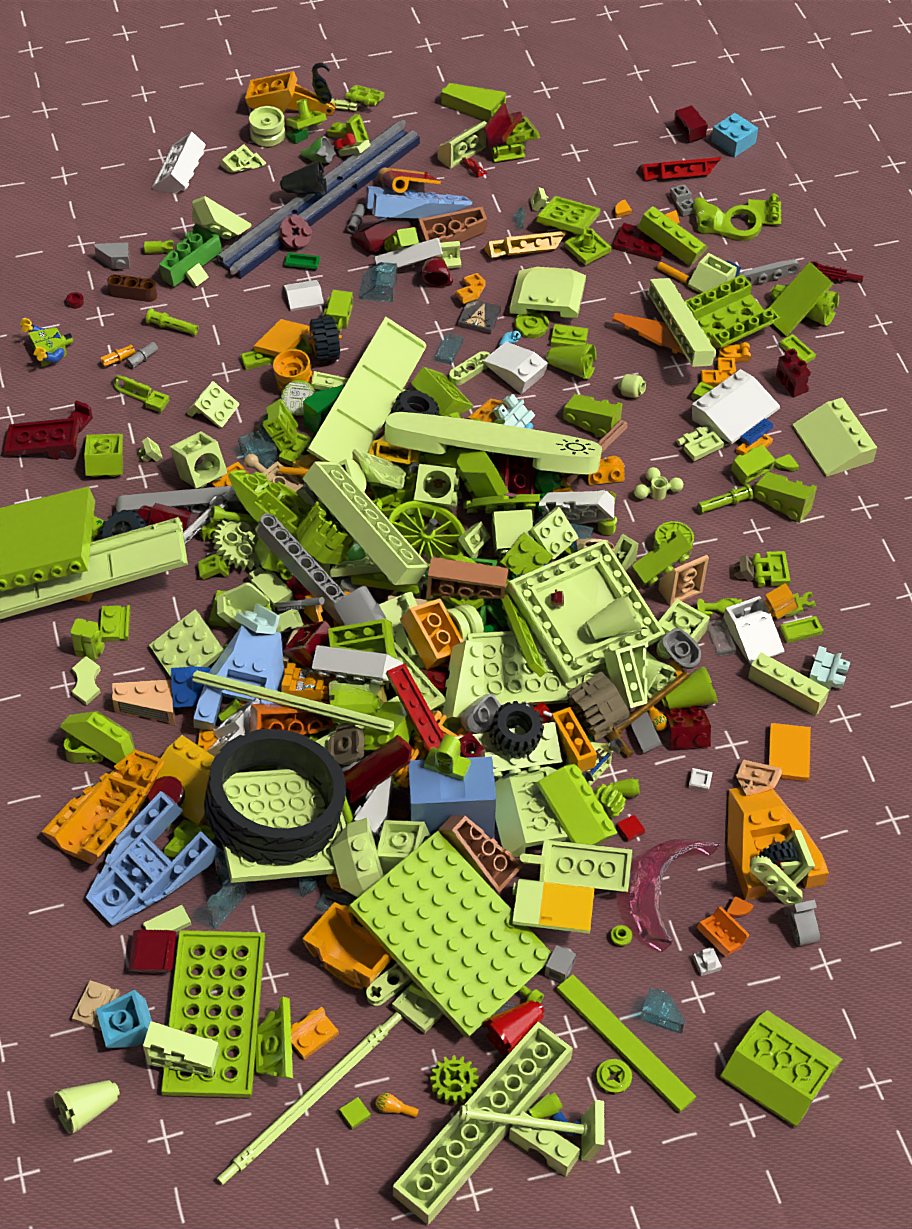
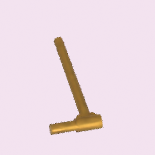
M684 671L651 697L646 704L641 705L632 712L627 723L606 735L610 741L615 738H619L622 741L624 747L619 748L628 758L634 752L622 740L621 731L690 677L689 674Z

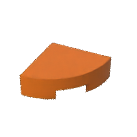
M735 896L727 913L732 918L748 915L752 912L754 905Z

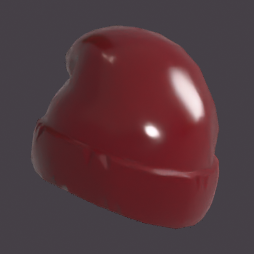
M432 257L423 264L421 276L429 285L444 287L453 283V278L450 276L444 259Z

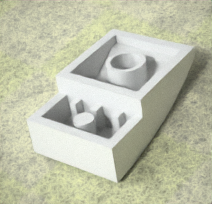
M258 698L240 706L237 712L226 719L213 732L218 739L207 750L208 753L216 756L228 741L249 732L251 704H260Z

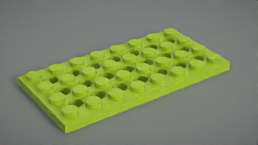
M179 931L169 1027L183 1032L188 1028H195L197 1030L195 1036L209 1038L217 1042L220 1053L215 1067V1075L211 1078H205L203 1075L192 1073L190 1077L185 1078L180 1075L182 1072L180 1070L164 1068L162 1095L252 1098L265 933ZM198 948L205 950V953L201 956L193 954ZM219 949L227 951L224 956L219 957L215 955V952ZM244 949L248 951L245 957L236 955L239 950ZM195 968L203 969L202 974L198 976L193 975L191 972ZM218 968L225 971L221 976H215L213 972ZM238 969H244L246 974L238 977L235 975V972ZM192 988H200L201 992L198 995L194 996L189 993ZM215 988L223 990L219 996H213L211 992ZM236 989H243L245 991L240 997L233 995ZM195 1007L199 1009V1012L194 1016L187 1014L190 1008ZM213 1008L221 1010V1013L217 1016L209 1014ZM234 1009H241L243 1011L242 1015L238 1017L232 1016L231 1012ZM216 1028L219 1030V1033L211 1037L207 1035L208 1030ZM232 1029H239L241 1034L238 1037H231L229 1032ZM232 1049L239 1051V1055L235 1058L227 1056V1053ZM229 1070L237 1072V1076L233 1079H228L225 1077V1074Z

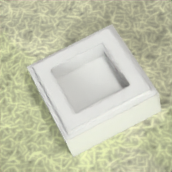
M692 768L689 789L709 792L712 772Z

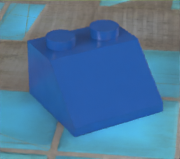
M190 666L171 668L173 708L175 710L197 708L204 684L194 682L193 673L197 670L209 673L212 667Z

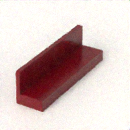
M501 104L484 127L489 146L502 144L507 140L523 118L521 111L509 114L506 104Z
M396 735L344 772L346 787L351 791L349 801L351 803L355 802L408 765L411 760L412 746L402 737Z

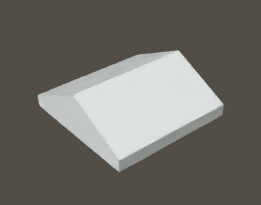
M317 280L284 285L290 311L324 306L321 287Z

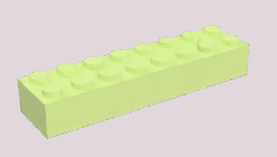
M314 462L303 477L307 487L319 497L318 500L330 510L329 512L333 517L338 519L342 528L348 531L352 539L364 549V553L376 563L375 565L379 570L383 571L390 583L393 585L417 584L429 569V565L338 462Z

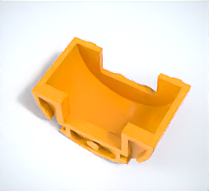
M336 902L330 906L303 937V942L313 957L319 956L320 961L323 962L322 966L342 982L358 989H362L364 986L368 988L393 959L364 926L361 927L355 924L346 905L341 906Z

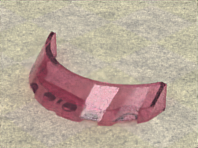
M673 839L654 846L641 857L636 864V869L632 872L628 890L630 891V913L634 916L640 930L639 934L644 941L662 952L673 942L664 925L659 904L661 882L671 863L681 854H685L694 848L712 855L719 849L720 843L692 839Z

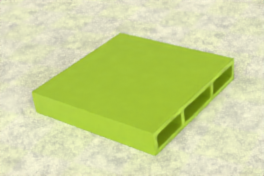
M89 486L0 508V592L88 571L95 499Z

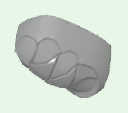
M674 628L663 637V646L679 666L684 669H693L700 663L701 649L697 642L684 630Z
M483 695L466 708L460 720L462 727L466 731L485 733L490 729L494 714L500 707L495 695Z

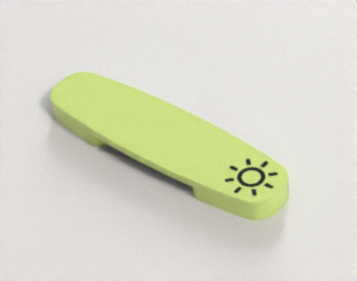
M408 412L390 414L385 424L384 440L386 442L434 454H444L448 446L453 445L489 452L532 457L533 467L539 470L593 474L599 470L602 447L596 442L572 436L497 423Z

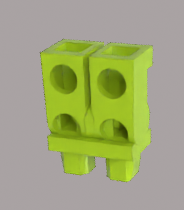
M281 399L274 401L266 407L268 419L263 421V426L281 452L296 444V428L298 423Z

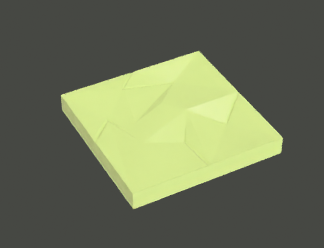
M606 540L509 581L506 587L565 684L606 666L604 652L648 641L649 646L660 641L665 635V632ZM555 589L563 591L564 606L556 608L555 605L551 604V593H554ZM625 593L635 610L636 619L640 622L642 628L596 640L593 637L589 638L585 627L588 626L586 622L621 594Z

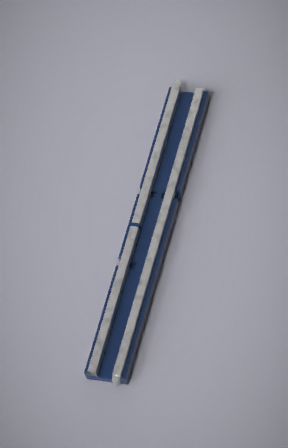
M405 120L393 124L370 141V146L363 152L353 154L331 172L324 175L327 183L326 193H300L289 201L288 204L281 207L216 255L217 263L230 271L231 275L234 274L242 279L285 246L279 238L280 233L278 231V226L282 220L296 214L303 218L311 227L376 178L382 168H389L420 144V137L417 135V132L413 130L409 133L404 131L403 129L406 126ZM291 229L293 230V235H298L295 229Z

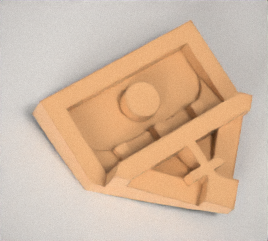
M743 760L736 777L746 796L775 788L782 770L778 767Z

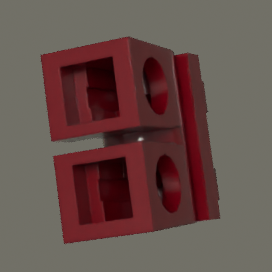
M794 348L787 350L785 355L778 358L779 363L775 376L783 386L785 385V388L794 398L808 392V376H810L811 372L807 368V363L799 359Z

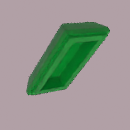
M288 252L284 265L291 268L317 270L321 256Z

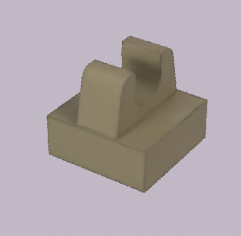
M747 555L739 557L740 561L733 565V568L739 572L734 573V576L738 580L746 579L748 582L755 580L753 563Z

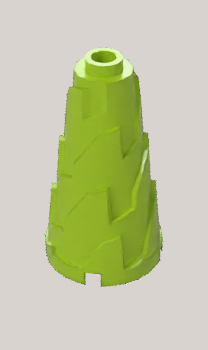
M777 284L773 286L770 293L772 298L776 300L788 285ZM827 291L805 317L828 326L836 314L833 311L834 307L838 308L839 294L834 291Z

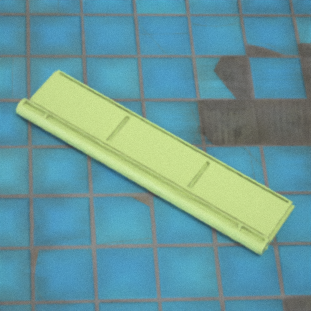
M385 317L307 451L324 462H340L345 459H352V451L354 449L368 453L372 441L376 439L390 414L397 396L402 392L426 349V343Z
M179 517L91 542L88 571L1 591L0 619L188 565L183 528Z

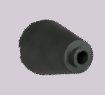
M315 161L283 176L282 180H280L281 189L285 193H326L327 183L326 178L323 176L324 169L321 162Z

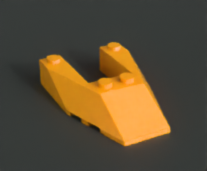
M742 787L729 789L727 848L745 900L765 897L768 889L750 871V860L754 859V857L757 858L759 852L763 851L765 847L769 848V845H776L777 842L781 844L794 830H801L815 864V867L802 879L805 889L825 885L829 874L823 855L774 789L746 796Z

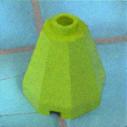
M334 684L331 689V695H334V700H330V705L371 716L376 715L377 710H380V699L376 697L375 693L345 684ZM332 718L333 724L336 723V728L341 724L349 723Z

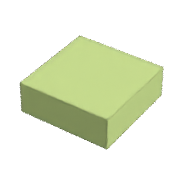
M199 263L185 272V275L194 287L208 278V275Z

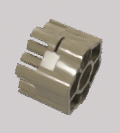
M599 672L567 692L569 706L576 704L571 709L577 714L576 718L580 721L579 724L583 730L593 737L595 742L629 721L630 712L616 686L603 672Z

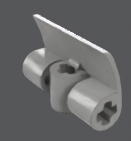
M366 586L356 589L334 604L345 625L386 618Z

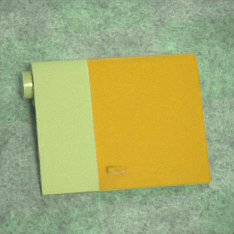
M519 879L518 883L514 882L513 895H516L513 924L590 934L594 888Z

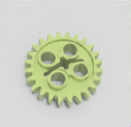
M227 519L226 521L222 520L220 525L218 524L213 534L214 539L212 542L215 543L214 549H219L217 555H223L222 561L227 559L229 560L228 565L234 563L236 569L240 565L242 570H245L246 566L250 570L254 566L256 568L260 567L261 563L255 551V546L260 538L256 533V523Z

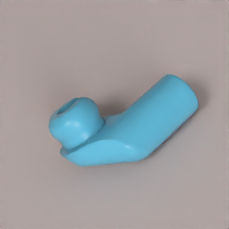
M518 331L505 333L498 348L505 342L516 343L520 339L521 334Z

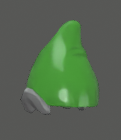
M321 136L309 148L301 151V155L313 162L320 161L322 164L332 161L336 152L334 151V146L330 145L329 140Z

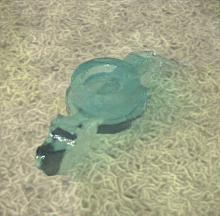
M523 206L514 215L520 228H524V218L526 216Z

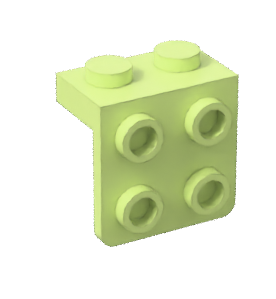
M244 583L218 595L216 611L220 618L224 619L236 630H239L242 624L235 620L237 613L254 611L255 604L266 606L270 603V600L251 583Z

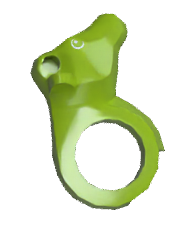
M702 197L696 198L692 204L700 233H717L733 240L748 241L758 236L762 229L761 216L751 206L738 205L722 212L717 206L709 204ZM736 214H747L752 217L755 226L750 230H738L731 224L730 219Z

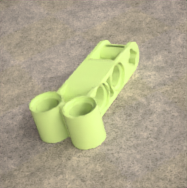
M396 963L367 988V1000L373 1006H380L412 982L413 979ZM390 977H397L399 979L396 985H390L387 981ZM372 992H380V997L373 996Z

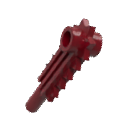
M816 261L810 262L828 279L837 280L838 282H845L846 279L857 282L863 281L862 275L847 273V270L841 267L835 268L834 266H824Z

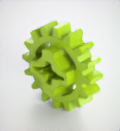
M455 1055L452 1056V1060L444 1057L443 1064L438 1061L436 1063L437 1069L432 1068L433 1076L430 1077V1084H434L432 1085V1091L437 1092L438 1099L445 1097L446 1104L449 1100H453V1104L456 1105L459 1099L462 1103H465V1097L471 1098L473 1096L472 1091H477L478 1085L476 1083H479V1076H476L477 1068H471V1061L464 1063L463 1056L460 1060H456ZM441 1075L443 1076V1080H444L442 1085H441V1083H440V1076H441ZM466 1075H468L469 1077V1084H467V1081L465 1080Z

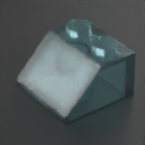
M380 262L364 272L359 299L393 302L397 283V263Z

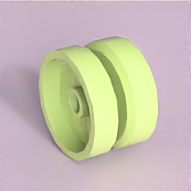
M263 106L254 109L250 113L251 140L255 144L270 147L280 144L284 140L285 122L284 115L280 109Z
M462 604L446 609L463 641L467 640V634L484 633L482 619L473 606Z

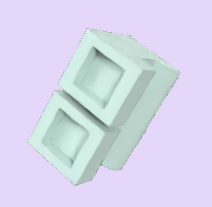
M513 394L503 399L507 408L501 404L493 409L497 417L494 423L524 428L535 417L532 410L528 411L523 405L524 400H517Z
M819 646L809 679L826 687L829 691L831 687L842 689L846 676L836 674V671L847 674L850 662L840 659L842 653L834 655L826 652L827 648Z

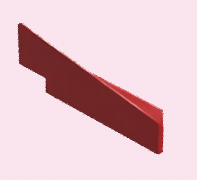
M721 157L640 165V170L644 181L658 177L668 179L709 175L721 160Z

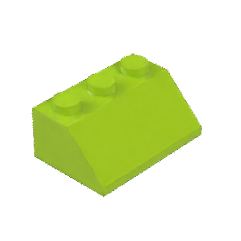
M423 367L411 382L416 388L415 391L428 394L429 397H432L438 403V416H449V414L455 412L460 415L474 406L441 372Z

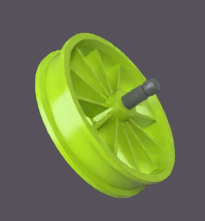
M410 501L401 504L391 513L388 520L400 534L404 535L403 537L408 543L419 551V555H421V552H425L429 567L433 554L437 558L445 555L444 552L450 555H464L465 549L458 538L465 530L456 516L444 507L422 501ZM408 515L415 516L417 525L412 521V519ZM422 516L431 518L427 527L424 526ZM397 519H400L406 526L396 523L395 521ZM437 521L442 524V526L434 530ZM446 529H448V530L450 531V533L452 534V535H438V534H440L441 532H443V531L446 530ZM446 543H456L457 548ZM429 569L422 576V578H428Z

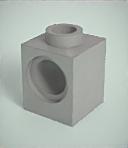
M556 945L546 964L545 976L563 983L568 978L575 964L576 953H573L567 947Z

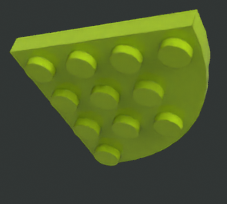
M519 494L513 496L512 499L504 495L472 499V503L470 501L463 502V510H467L468 514H476L478 510H485L487 514H493L497 510L515 511L532 509L534 511L537 510L540 503V494Z

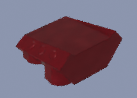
M134 930L129 971L139 974H166L171 972L175 964L173 957L176 946V931Z

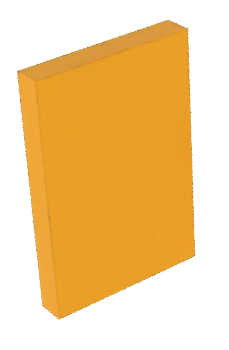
M280 319L254 345V351L277 356L283 351L294 349L310 333L309 326Z
M777 723L770 724L768 765L781 768L782 774L780 778L800 781L809 780L811 727Z

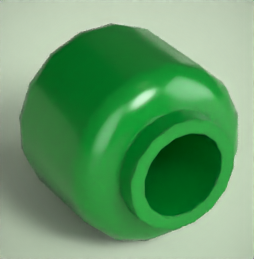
M541 470L536 474L535 486L539 492L550 493L560 488L562 475L560 472Z

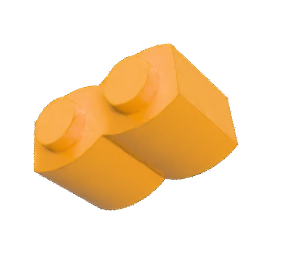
M786 583L765 594L766 600H764V603L772 618L776 617L778 620L798 609L795 598Z

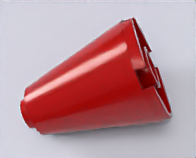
M529 1000L486 1018L482 1026L483 1029L488 1028L489 1033L487 1037L500 1054L507 1053V1057L537 1022L540 1023L542 1021L545 1011L538 1001Z

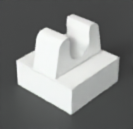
M707 948L693 955V960L700 976L721 971L722 966L714 948Z

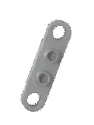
M789 259V261L785 262L780 261L752 268L749 271L744 270L743 273L740 272L741 274L738 275L743 274L751 285L794 275L800 269V265L796 259Z

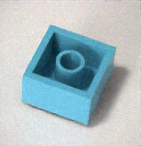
M733 113L713 127L711 142L733 157H736L756 143L758 128L738 114Z

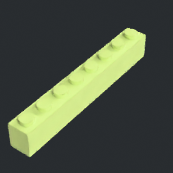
M670 278L650 279L648 295L691 366H712L713 358L716 357V350L704 334L703 329L699 326L698 321L694 318L692 311L687 307L676 286Z

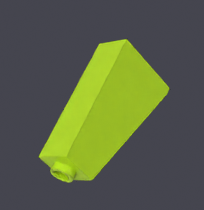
M449 83L440 93L442 105L489 122L502 103L506 104V92Z

